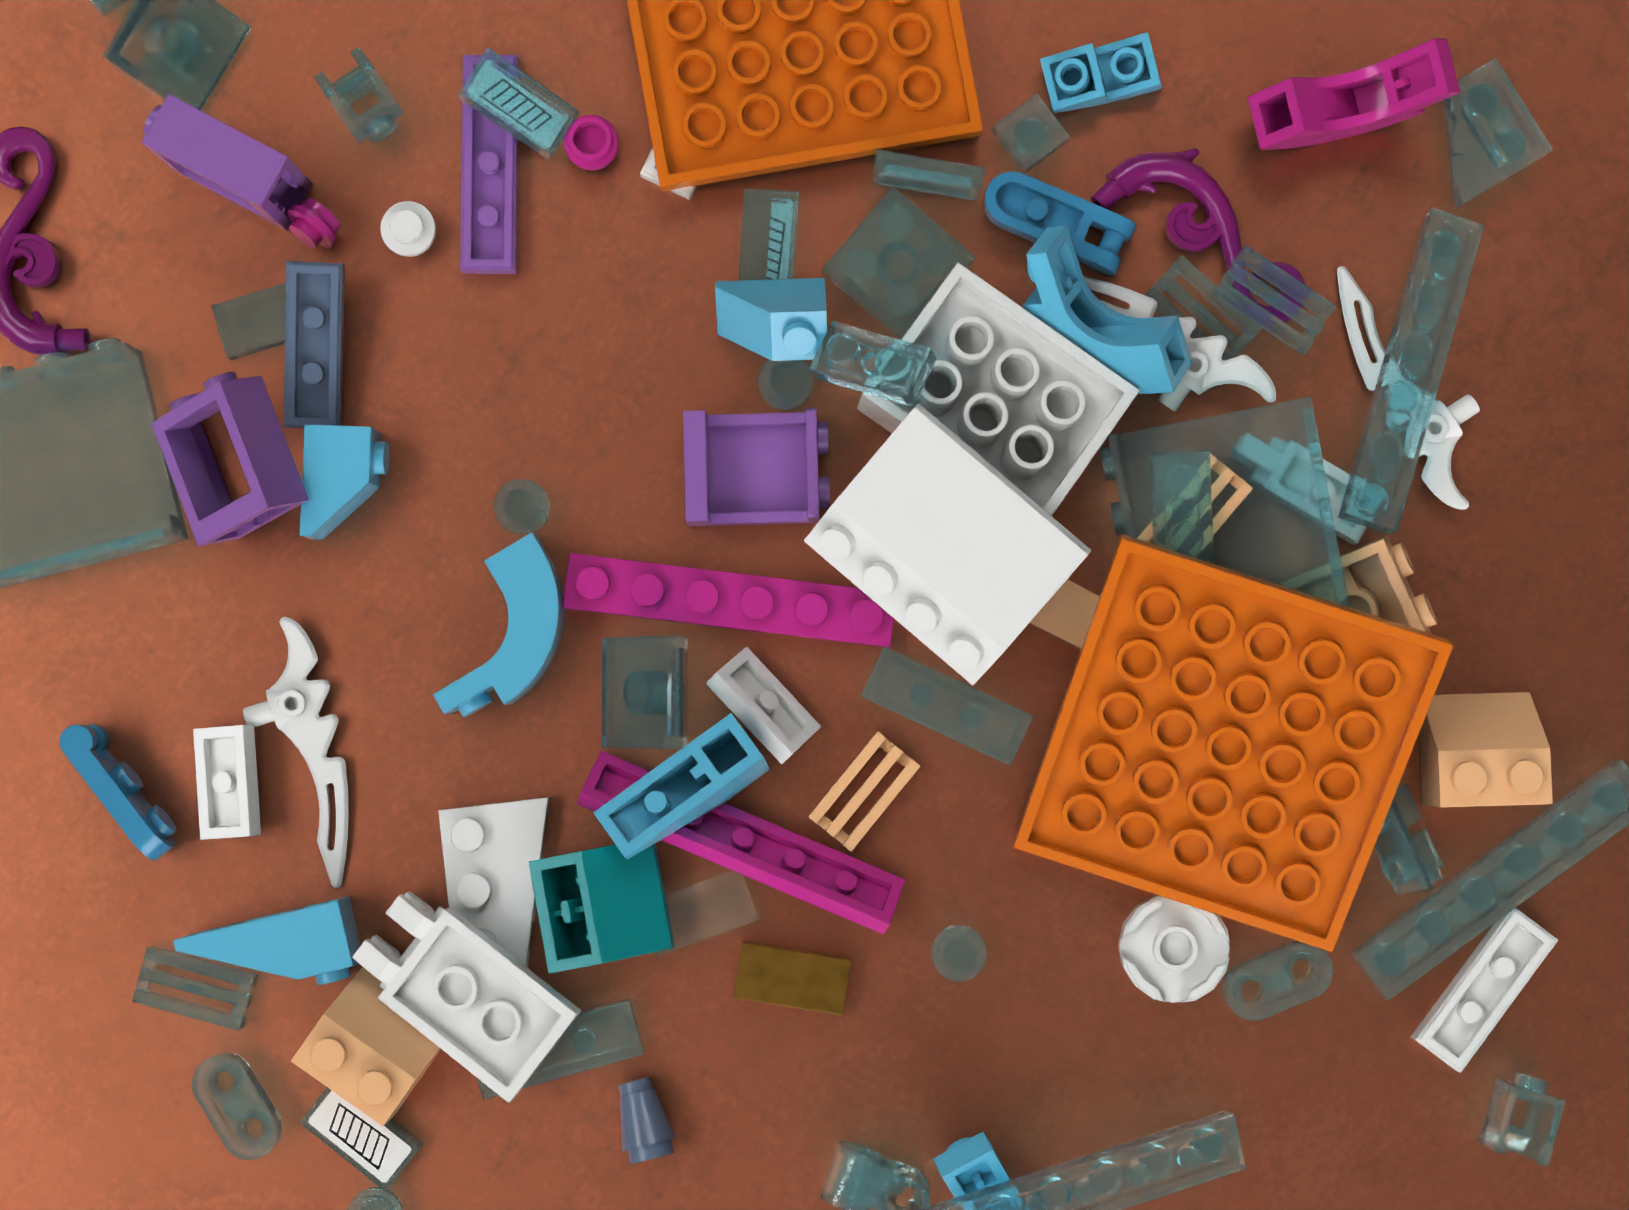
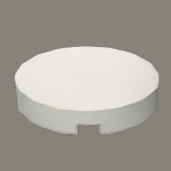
M1155 894L1136 905L1123 922L1118 947L1121 965L1133 985L1152 999L1163 1002L1184 1003L1196 1001L1217 986L1227 971L1230 940L1228 929L1219 915Z

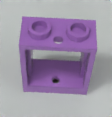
M169 93L162 106H156L146 119L144 125L145 137L141 143L172 170L282 229L288 230L292 221L289 219L287 211L293 204L300 205L304 201L313 183L287 156Z
M235 372L214 376L203 383L204 391L172 401L169 404L171 411L151 423L198 547L240 539L309 500L262 376L238 379ZM219 411L222 414L251 492L231 502L201 423Z

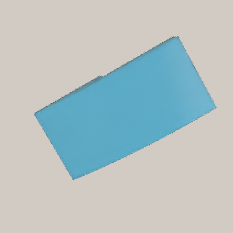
M1148 32L1096 48L1093 43L1040 59L1054 113L1107 104L1163 89Z

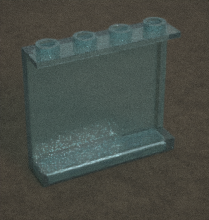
M110 338L95 341L87 346L88 352L70 357L65 352L45 354L34 359L35 366L16 371L12 366L0 367V589L189 540L176 487L151 424L158 419L142 351L125 342L121 343V339Z
M1311 396L1127 433L1108 435L1110 447L1101 448V457L1106 480H1116L1120 501L1111 503L1116 535L1126 534L1137 539L1205 457L1211 453L1253 487V489L1195 558L1349 607ZM1210 469L1154 537L1163 543L1220 475L1213 469ZM1228 483L1172 550L1184 553L1237 489Z

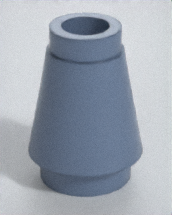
M651 1077L618 1085L620 1092L622 1152L628 1151L630 1164L674 1153L671 1139L676 1138L656 1090L652 1086Z

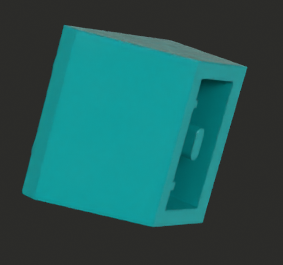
M656 843L629 859L623 856L615 844L528 861L548 973L603 964L675 947Z

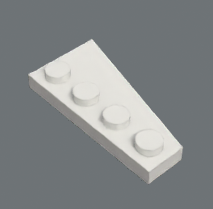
M551 797L438 810L449 907L453 908L528 968L532 923L536 910L528 861L543 858V841Z

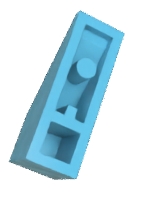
M730 713L593 813L623 856L629 859L725 803L768 772L770 768L758 748L733 714Z
M349 896L209 929L173 940L175 951L297 980L315 976L317 985L350 977L348 967L358 964L352 957L361 946Z

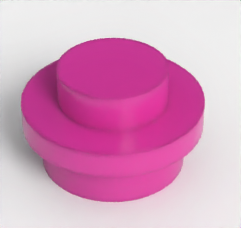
M584 115L574 120L567 128L564 136V148L569 159L579 168L599 170L613 161L618 152L619 140L614 126L607 119L598 115Z
M306 198L300 205L293 204L287 211V215L292 221V224L289 226L290 231L308 247L315 249L320 245L325 248H331L336 242L335 233L341 225L337 218L319 202Z

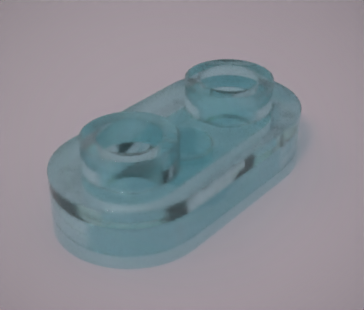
M1299 941L1288 943L1233 967L1223 981L1222 994L1224 1001L1230 1010L1246 1020L1258 1021L1268 1018L1325 992L1333 977L1332 962L1323 949ZM1298 959H1306L1309 964L1308 973L1302 978H1295L1292 974V966ZM1249 980H1255L1258 984L1257 995L1252 999H1244L1241 995L1242 985Z
M219 1053L208 1058L198 1066L192 1079L193 1094L227 1150L235 1157L244 1160L258 1159L271 1151L281 1138L282 1120L249 1064L236 1054ZM220 1071H226L232 1075L234 1085L231 1090L224 1089L219 1085L218 1074ZM253 1118L261 1122L263 1126L261 1136H252L248 1132V1119Z

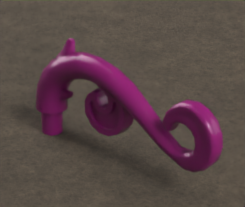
M23 126L9 128L0 133V182L14 190H20L25 186V181L16 177L13 173L12 161L16 155L26 151L33 152L36 155L38 174L0 228V333L17 348L37 355L63 356L65 351L89 350L91 340L87 328L63 329L60 324H48L38 311L32 312V319H30L20 311L11 292L10 275L15 262L19 258L26 257L27 265L23 269L15 270L14 276L22 284L31 288H44L55 281L61 265L60 256L53 243L38 234L25 233L53 180L57 162L55 149L51 142L35 129Z
M1197 148L1180 152L1142 153L1126 159L1106 174L1107 182L1091 196V201L1108 210L1120 198H1129L1137 190L1150 193L1156 192L1157 188L1152 184L1154 182L1176 184L1188 190L1201 202L1207 216V220L1204 223L1197 224L1193 220V213L1198 207L1197 204L1194 202H1184L1176 205L1166 216L1164 228L1166 235L1174 246L1189 253L1204 251L1219 238L1230 285L1236 301L1245 315L1254 323L1267 327L1281 326L1294 319L1301 311L1307 296L1306 285L1300 272L1290 264L1267 262L1253 270V278L1255 280L1269 278L1279 285L1281 291L1280 298L1275 304L1264 306L1251 296L1246 279L1237 218L1228 197L1217 181L1201 166L1192 162L1200 154Z

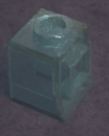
M358 47L350 53L359 66L331 83L323 71L314 76V79L356 140L361 143L369 138L371 142H377L396 130L398 127L396 119L403 115L404 112L361 48ZM373 90L380 102L357 116L350 104Z
M1515 1072L1513 1082L1496 1078L1485 1123L1477 1141L1495 1152L1505 1154L1506 1150L1526 1156L1537 1164L1548 1167L1566 1101L1547 1092L1549 1082L1529 1075ZM1517 1098L1530 1102L1523 1128L1510 1124Z

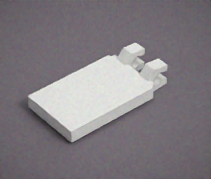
M410 891L406 892L405 895H399L386 914L416 938L401 956L397 949L376 934L371 940L369 938L366 939L352 958L378 980L382 981L379 986L384 990L378 997L380 1001L510 1103L581 1010L453 908L444 909L439 906L434 912L432 907Z

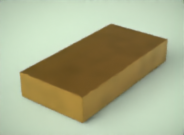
M742 941L733 998L843 1015L851 958Z

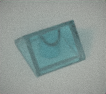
M136 0L102 55V58L126 80L162 101H165L169 93L201 110L251 29V26L215 0Z
M678 635L602 638V747L683 749L687 745L688 638Z

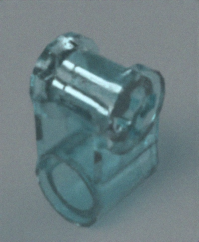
M848 1141L838 1142L820 1192V1197L824 1201L842 1210H929L930 1186L923 1172L915 1167L884 1157L865 1146ZM905 1186L914 1189V1199H910L906 1207L896 1204L897 1194H901Z

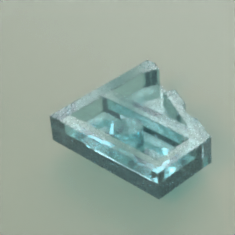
M1496 57L1458 79L1460 93L1444 99L1453 202L1457 208L1553 151L1550 143Z

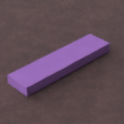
M463 55L460 270L463 274H517L519 133L466 98L465 92L484 62L491 63L519 83L520 60L517 55Z

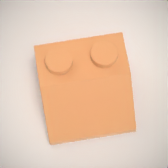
M1530 692L1434 695L1419 732L1422 805L1434 807L1553 804L1550 745Z
M362 967L322 1015L291 1062L381 1126H384L400 1109L441 1048L378 999L384 990L379 986L382 981Z

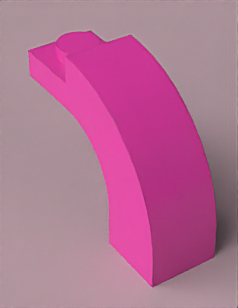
M1434 38L1368 67L1327 77H1290L1247 98L1260 150H1274L1317 145L1384 128L1425 113V107L1459 94L1460 89L1448 40Z

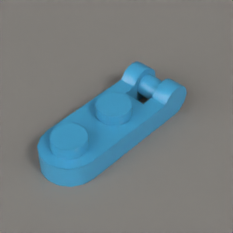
M1014 171L1001 173L995 177L988 185L983 201L985 214L993 224L1034 243L1047 227L1067 225L1078 261L1093 271L1111 277L1116 275L1122 260L1118 255L1123 243L1130 242L1137 227L1133 221L1122 215L1026 174ZM1090 226L1104 233L1099 246L1084 241Z
M97 724L71 725L61 733L59 739L63 753L137 849L146 857L155 861L175 846L172 834L177 831L174 822L161 807L157 805L151 807L139 791L143 787V783L137 773L127 763L123 761L118 763L109 752L110 735L108 731Z

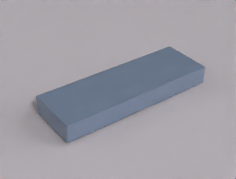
M286 261L284 427L304 428L305 424L342 426L344 263Z

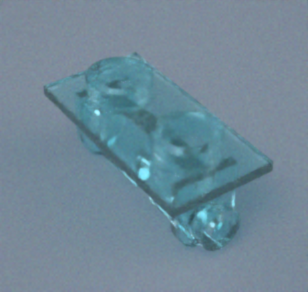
M1399 783L1374 846L1381 860L1383 874L1391 883L1396 895L1431 890L1434 888L1432 883L1443 878L1440 868L1444 864L1438 856L1427 829L1419 830L1412 835L1408 831V826L1422 818L1409 792L1407 783Z

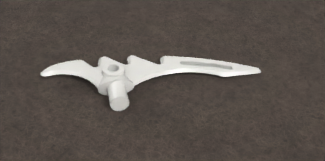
M1344 266L1338 267L1337 279L1343 317L1350 344L1365 385L1371 391L1382 387L1387 388L1384 425L1388 429H1394L1403 423L1406 425L1402 449L1403 458L1412 460L1426 455L1427 461L1421 476L1423 482L1435 496L1448 506L1460 510L1467 509L1469 502L1459 492L1452 478L1451 456L1455 444L1463 435L1459 425L1480 411L1477 402L1471 395L1466 394L1446 407L1440 400L1426 395L1411 384L1394 366L1380 341L1372 304L1347 268ZM1354 301L1359 302L1363 324L1376 358V363L1371 362L1364 345L1357 321Z
M1084 276L1090 290L1112 296L1130 304L1129 309H1123L1101 301L1112 310L1130 317H1153L1158 306L1155 299L1109 282ZM1193 317L1179 318L1192 364L1174 392L1161 393L1157 400L1175 412L1191 390L1200 395L1207 389L1222 384L1243 385L1259 393L1267 402L1272 403L1276 400V389L1271 378L1253 359L1247 355H1240L1223 361L1222 355L1227 345V338L1225 336L1216 335L1192 339L1190 334L1196 327V320Z
M282 617L280 625L288 643L286 667L278 681L266 690L267 701L245 707L243 715L246 724H254V728L275 721L278 729L294 743L307 762L316 785L320 814L317 843L331 885L334 888H339L343 879L348 841L349 804L346 762L342 757L327 758L326 756L339 720L334 714L323 717L319 716V711L330 689V683L324 679L307 680V675L318 661L317 653L301 625L289 617ZM330 783L334 785L336 804V831L333 850L329 848L330 798L328 786Z

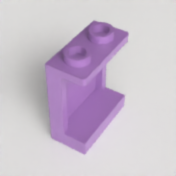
M805 408V412L717 415H707L705 410L683 411L685 518L688 526L818 523L819 510H828L830 508L829 476L818 477V455H828V422H817L816 408Z

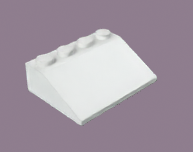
M957 262L862 393L857 409L892 434L919 403L1052 516L1140 390Z
M919 403L804 539L805 543L971 685H974L1003 654L1091 552V549Z

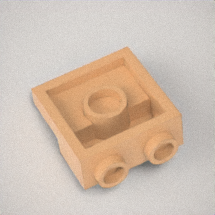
M1388 536L1280 582L1282 586L1424 632L1431 633L1429 627L1438 624L1434 610L1425 593L1415 597L1406 576L1415 573V570L1404 545L1399 543L1392 546Z

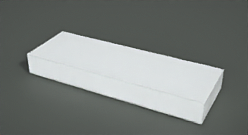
M1507 905L1411 1035V1038L1452 1069L1461 1073L1557 943L1558 939L1517 908Z

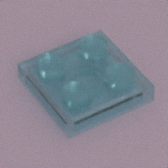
M892 187L822 268V273L902 340L957 262L968 269L976 257Z

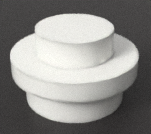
M403 201L393 205L386 211L381 221L380 231L384 243L391 251L401 256L413 257L424 253L432 245L436 236V223L431 213L423 205L412 201Z

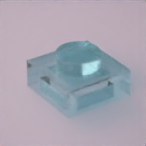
M1035 94L996 123L992 129L993 134L1024 174L1066 144L1070 138L1069 134L1038 94Z

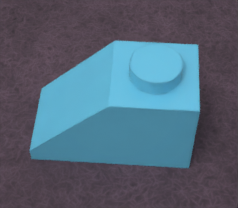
M825 278L715 281L717 333L719 336L771 361L828 359Z
M305 424L302 483L309 500L301 504L300 536L311 540H323L380 488V474L386 475L388 473L390 462L389 444L386 441H382V433L372 427Z

